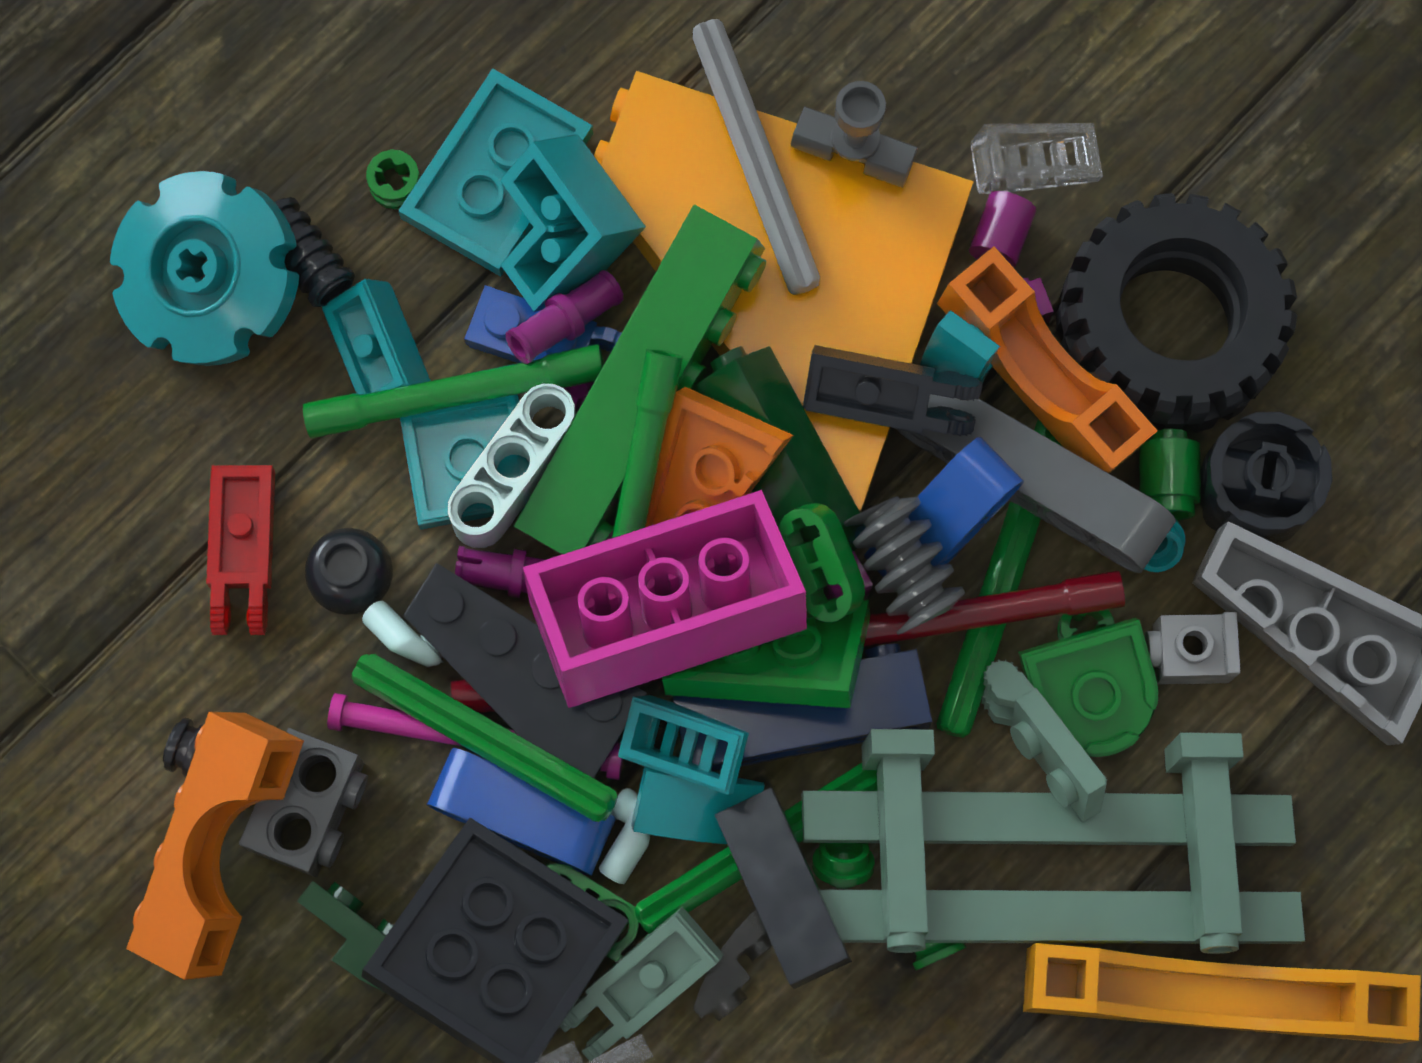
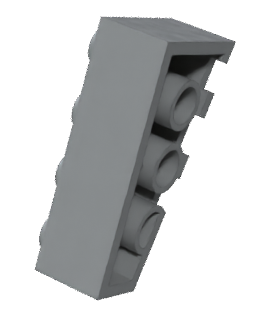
M1229 521L1218 528L1192 584L1226 612H1237V621L1382 742L1386 745L1402 744L1422 704V615Z

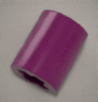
M992 191L988 196L971 241L969 253L978 260L995 246L1012 267L1015 268L1035 217L1036 207L1032 202L1017 194L1007 191Z

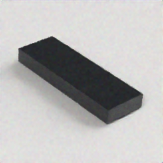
M769 788L715 814L790 986L796 989L852 962L775 791Z

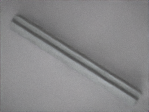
M711 19L707 22L699 23L693 28V41L788 291L793 295L808 292L819 286L820 275L723 22L718 19Z

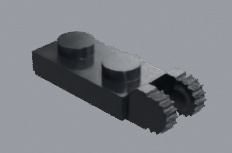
M814 345L803 408L806 411L917 433L929 430L944 434L950 433L967 436V434L971 435L974 431L975 416L966 411L945 406L928 408L930 395L974 401V399H979L981 396L983 384L978 378L968 376L967 374L962 375L952 371L935 373L936 368Z

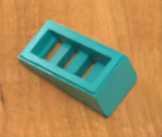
M651 695L633 696L618 757L730 795L734 793L749 733L670 701ZM664 720L667 721L661 749L654 747L660 721ZM682 726L687 729L680 756L677 757L673 755L679 728ZM699 733L707 736L700 763L696 765L692 763ZM719 739L728 742L720 774L711 771Z

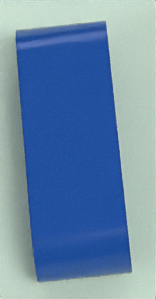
M978 437L969 443L917 496L921 503L908 516L910 521L929 519L932 524L919 539L921 543L941 542L943 549L930 561L932 566L948 564L1024 483L1023 479L982 437ZM875 547L869 548L865 553L864 558L866 560L876 552ZM886 570L877 571L883 578L887 574Z
M458 748L451 749L426 804L435 811L464 824L469 818H472L509 843L557 864L570 866L581 874L592 876L616 820L613 815H610L605 821L594 822L492 762Z

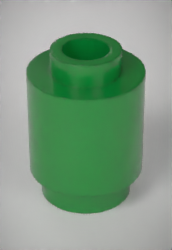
M1161 429L1139 448V491L1164 506L1177 521L1193 518L1195 516V504L1201 502L1200 443L1188 439V433L1184 430Z

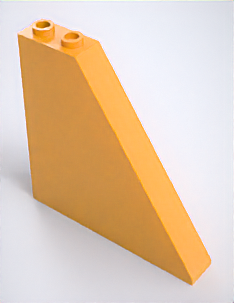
M636 71L630 89L620 88L614 100L610 121L616 123L610 142L600 140L594 154L596 160L646 226L633 240V243L653 269L657 271L692 206L695 204L754 236L765 248L761 258L766 260V266L759 281L751 292L742 289L731 309L732 312L736 313V320L730 333L720 346L712 343L718 354L721 356L740 346L743 347L746 354L770 346L802 406L814 345L912 364L974 181L913 162L906 183L901 188L863 174L864 163L844 159L836 153L833 154L831 161H827L792 148L791 140L797 123L756 110L820 275L819 286L808 292L793 295L788 291L715 96ZM805 410L861 513L890 427Z

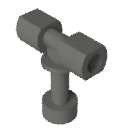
M855 81L841 89L836 99L835 117L804 106L791 140L792 148L827 161H831L833 154L836 153L844 159L864 163L863 174L901 188L906 183L918 149L916 146L879 132L885 114V97L877 86L866 81Z

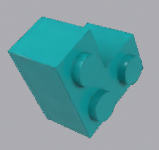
M578 134L533 141L500 179L503 186L533 226L532 230L502 262L501 267L534 312L543 310L546 300L556 293L566 295L593 278L599 271H606L646 227Z

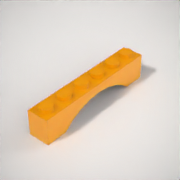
M1035 943L1027 948L1023 1012L1402 1044L1419 1041L1421 976L1360 970L1306 969L1215 963L1148 956L1101 948Z

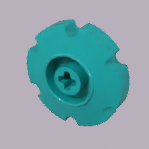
M206 171L188 172L161 181L159 183L160 197L154 205L138 200L128 210L117 230L110 256L111 265L121 267L124 273L122 285L114 289L112 294L118 312L131 333L149 348L163 350L170 343L173 360L195 365L227 364L248 356L250 353L248 341L253 333L273 337L286 320L292 308L299 282V274L287 270L284 263L286 254L294 249L297 243L291 226L283 212L269 196L260 190L245 187L241 193L237 194L236 179L220 173Z

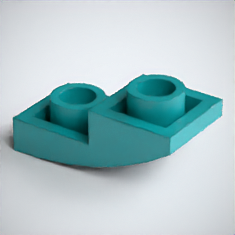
M950 310L934 330L920 365L936 368L935 373L952 371L962 375L967 374L968 376L978 378L983 383L993 366L991 361L1000 346L985 336L979 328L967 323Z
M644 766L631 823L633 832L668 838L727 844L715 814L764 791L765 785L762 782L737 778L734 793L727 795Z

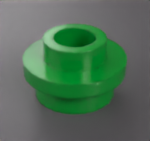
M820 843L813 854L812 869L814 874L823 882L836 888L847 889L855 887L869 880L874 873L875 858L869 850L868 843Z

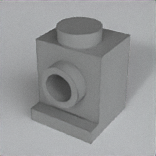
M1224 612L1223 614L1161 615L1154 622L1153 631L1145 632L1144 637L1152 666L1155 668L1157 684L1229 683L1240 674L1237 612ZM1196 636L1202 642V654L1192 655L1188 653L1183 646L1184 637Z

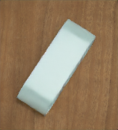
M540 384L532 387L522 397L453 491L448 501V515L456 536L463 544L472 548H486L495 544L504 535L528 502L576 416L575 405L571 395L564 388L555 384ZM545 407H555L565 414L563 422L552 429L540 428L532 422V419L540 409ZM520 455L525 457L530 462L527 471L516 478L502 476L497 471V467L500 461L507 456ZM475 503H484L494 510L491 520L481 527H470L461 521L464 510Z

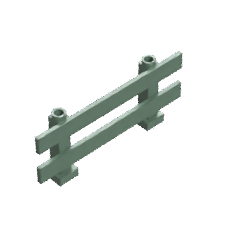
M870 730L861 746L862 770H877L878 791H803L801 794L803 843H880L882 890H820L844 943H887V950L896 953L923 951L926 949L925 943L1200 944L1201 952L1220 954L1239 950V944H1302L1305 942L1301 892H1239L1235 846H1293L1296 844L1291 795L1231 794L1229 770L1243 758L1241 733H1179L1164 749L1166 773H1182L1183 794L1105 793L1101 812L1082 822L1070 805L1063 807L1059 804L1052 793L922 792L921 771H924L935 755L934 730ZM924 844L1187 845L1191 891L926 890Z

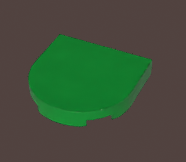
M1136 617L1018 652L1025 677L1034 688L1038 689L1089 757L1113 755L1135 744L1148 726L1154 710H1156L1158 704L1157 680L1141 623Z

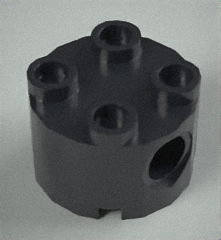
M1255 412L1241 418L1239 422L1232 424L1219 436L1203 459L1200 468L1201 502L1199 503L1203 509L1202 513L1205 523L1211 529L1217 531L1218 528L1229 521L1274 544L1291 539L1326 501L1332 484L1331 457L1325 445L1320 446L1318 440L1312 435L1314 431L1305 422L1281 412Z

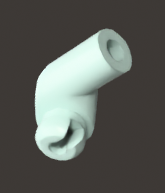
M377 601L365 611L362 618L363 623L391 652L426 667L436 666L443 662L441 660L442 655L423 635L419 636L386 602Z
M630 788L622 789L611 813L617 820L624 822L625 825L599 866L602 874L619 884L626 883L649 846L650 834L633 832L631 823L638 794Z

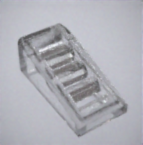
M1094 123L984 124L971 141V153L979 194H990L992 191L1017 192L1099 182L1103 177ZM1067 142H1073L1077 165L1068 164L1065 146ZM1043 145H1049L1052 165H1046ZM1025 147L1028 166L1021 165L1019 148Z

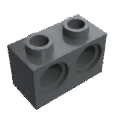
M288 728L287 733L304 740L284 800H265L256 803L239 845L252 853L317 878L322 865L330 868L336 860L344 838V833L337 831L346 808L355 810L368 782V775L361 773L365 763L357 754ZM319 762L334 764L336 778L333 784L321 792L309 791L305 781L308 770ZM295 819L308 820L311 825V837L308 843L298 850L284 849L281 842V834L284 827Z

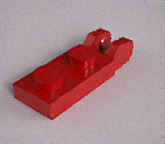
M272 465L212 466L206 584L211 588L210 628L212 635H227L228 628L231 625L229 588H249V604L247 609L250 635H265L268 621L267 588H271L275 497V469Z

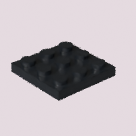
M469 818L364 966L361 977L492 1063H537L620 937L629 919L477 821Z

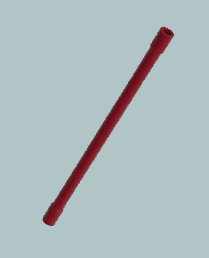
M1119 571L1065 579L1058 584L962 599L953 606V609L899 635L897 631L910 619L908 615L888 616L887 612L870 615L864 647L1060 614L1078 615L1125 607L1122 578ZM662 677L646 683L662 681ZM465 679L451 682V697L480 714L496 712Z

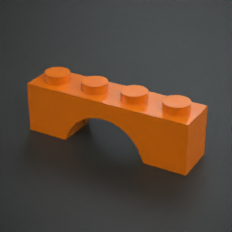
M995 246L947 285L937 302L938 306L945 314L951 310L967 323L976 326L985 336L1000 346L991 361L992 367L1065 449L1105 472L1111 473L1158 431L1117 384L1107 383L1092 376L1091 373L1080 366L1065 351L1043 320L1037 306L1035 291Z
M208 713L205 724L200 728L196 736L195 753L186 779L175 796V810L164 842L159 846L155 854L154 870L143 901L135 911L133 918L134 928L126 948L127 950L184 980L222 976L242 916L227 897L221 880L220 854L225 835L236 817L251 805L265 800H284L304 740L247 713Z

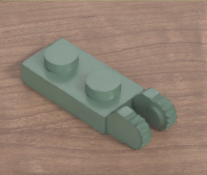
M998 659V662H992L984 671L983 685L986 687L981 702L984 704V709H988V715L994 723L1012 726L1010 733L1017 749L1026 759L1034 758L1047 774L1046 781L1048 787L1059 804L1063 807L1070 805L1082 822L1100 813L1107 785L1106 777L1038 689L1032 686L1022 672H1018V666L1015 667L1013 662L1009 663L1006 660L1000 661Z
M681 907L590 984L585 990L586 994L576 1002L560 1028L564 1032H567L570 1028H576L588 1017L589 1012L595 1007H599L612 1023L604 1030H600L593 1035L581 1051L590 1062H593L623 1036L626 1040L714 967L724 954L688 912Z

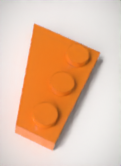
M687 387L676 391L673 409L667 418L646 527L750 494L793 435Z

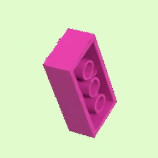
M762 490L523 567L530 606L568 708L807 629L806 590Z

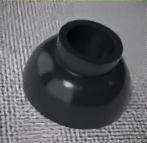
M341 528L325 534L313 545L305 564L306 584L313 598L327 610L344 615L362 613L373 603L381 601L390 587L393 576L392 560L384 544L371 533L356 528Z

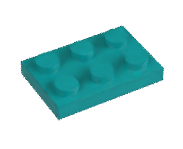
M492 68L399 209L400 218L501 277L504 269L501 267L502 262L525 238L533 226L503 186L500 179L533 141L578 134L586 145L593 135V125Z

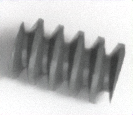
M896 496L843 522L846 527L864 525L865 527L853 541L856 549L874 547L876 549V552L864 564L866 571H887V574L875 586V589L879 594L893 592L898 594V597L886 609L888 616L908 615L910 618L897 631L898 635L953 609V606L965 594L963 587L943 588L941 585L954 572L951 564L932 566L930 562L943 549L941 542L921 543L919 540L932 524L929 519L910 521L908 516L921 503L918 497L899 499Z

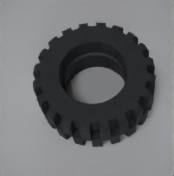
M1173 193L1154 195L1148 208H1145L1141 201L1136 200L1121 207L1116 219L1106 217L1094 228L1089 241L1083 242L1066 277L1059 296L1061 304L1056 313V331L1064 336L1060 345L1080 366L1101 381L1117 384L1150 422L1159 424V430H1181L1184 425H1191V429L1196 433L1213 428L1221 417L1229 421L1242 412L1252 399H1256L1280 367L1289 351L1287 342L1295 333L1297 314L1289 309L1297 299L1294 280L1290 278L1282 280L1281 274L1288 265L1280 248H1275L1269 252L1263 244L1269 234L1257 222H1254L1248 228L1237 220L1241 213L1240 210L1227 203L1224 204L1221 211L1207 207L1208 197L1190 194L1185 204L1176 203ZM1175 271L1189 275L1202 282L1218 298L1227 318L1228 336L1223 347L1210 357L1189 361L1166 358L1145 347L1128 328L1121 310V295L1130 280L1149 272Z

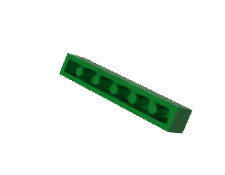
M695 204L692 206L516 521L515 528L561 554L612 539L614 530L612 522L617 515L637 414L636 398L646 349H661L682 355L683 359L676 391L684 387L696 391L694 385L702 381L706 374L707 367L701 365L709 348L712 343L720 346L734 325L736 313L732 312L731 309L742 289L751 292L765 269L766 260L761 258L765 248L757 238Z

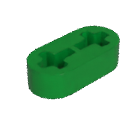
M811 503L793 509L784 515L779 524V531L806 590L807 611L817 620L835 622L858 610L864 601V581L835 512L826 505ZM816 525L820 536L814 540L804 541L800 530L806 526ZM839 584L843 595L838 598L827 599L823 588L828 585Z

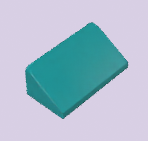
M364 279L328 302V305L322 306L356 393L367 394L431 381L390 283Z

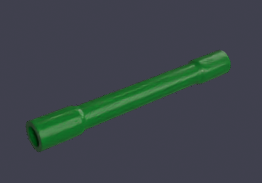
M596 344L547 354L543 358L533 360L528 364L517 363L367 394L352 393L303 403L305 427L309 437L312 439L361 429L372 423L526 393L532 387L540 384H555L566 388L595 382L604 366L600 345Z
M646 349L636 398L637 414L612 538L646 528L667 418L673 409L683 356L661 349Z

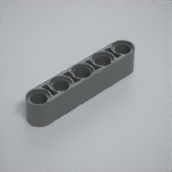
M930 395L928 408L945 406L956 410L960 409L975 416L974 431L971 435L959 436L929 430L917 433L895 428L910 442L947 464L969 443L978 437H982L1024 481L1020 489L1009 499L1011 502L1021 506L1033 515L1132 572L1142 573L1176 522L1174 516L1157 501L980 399L967 401Z

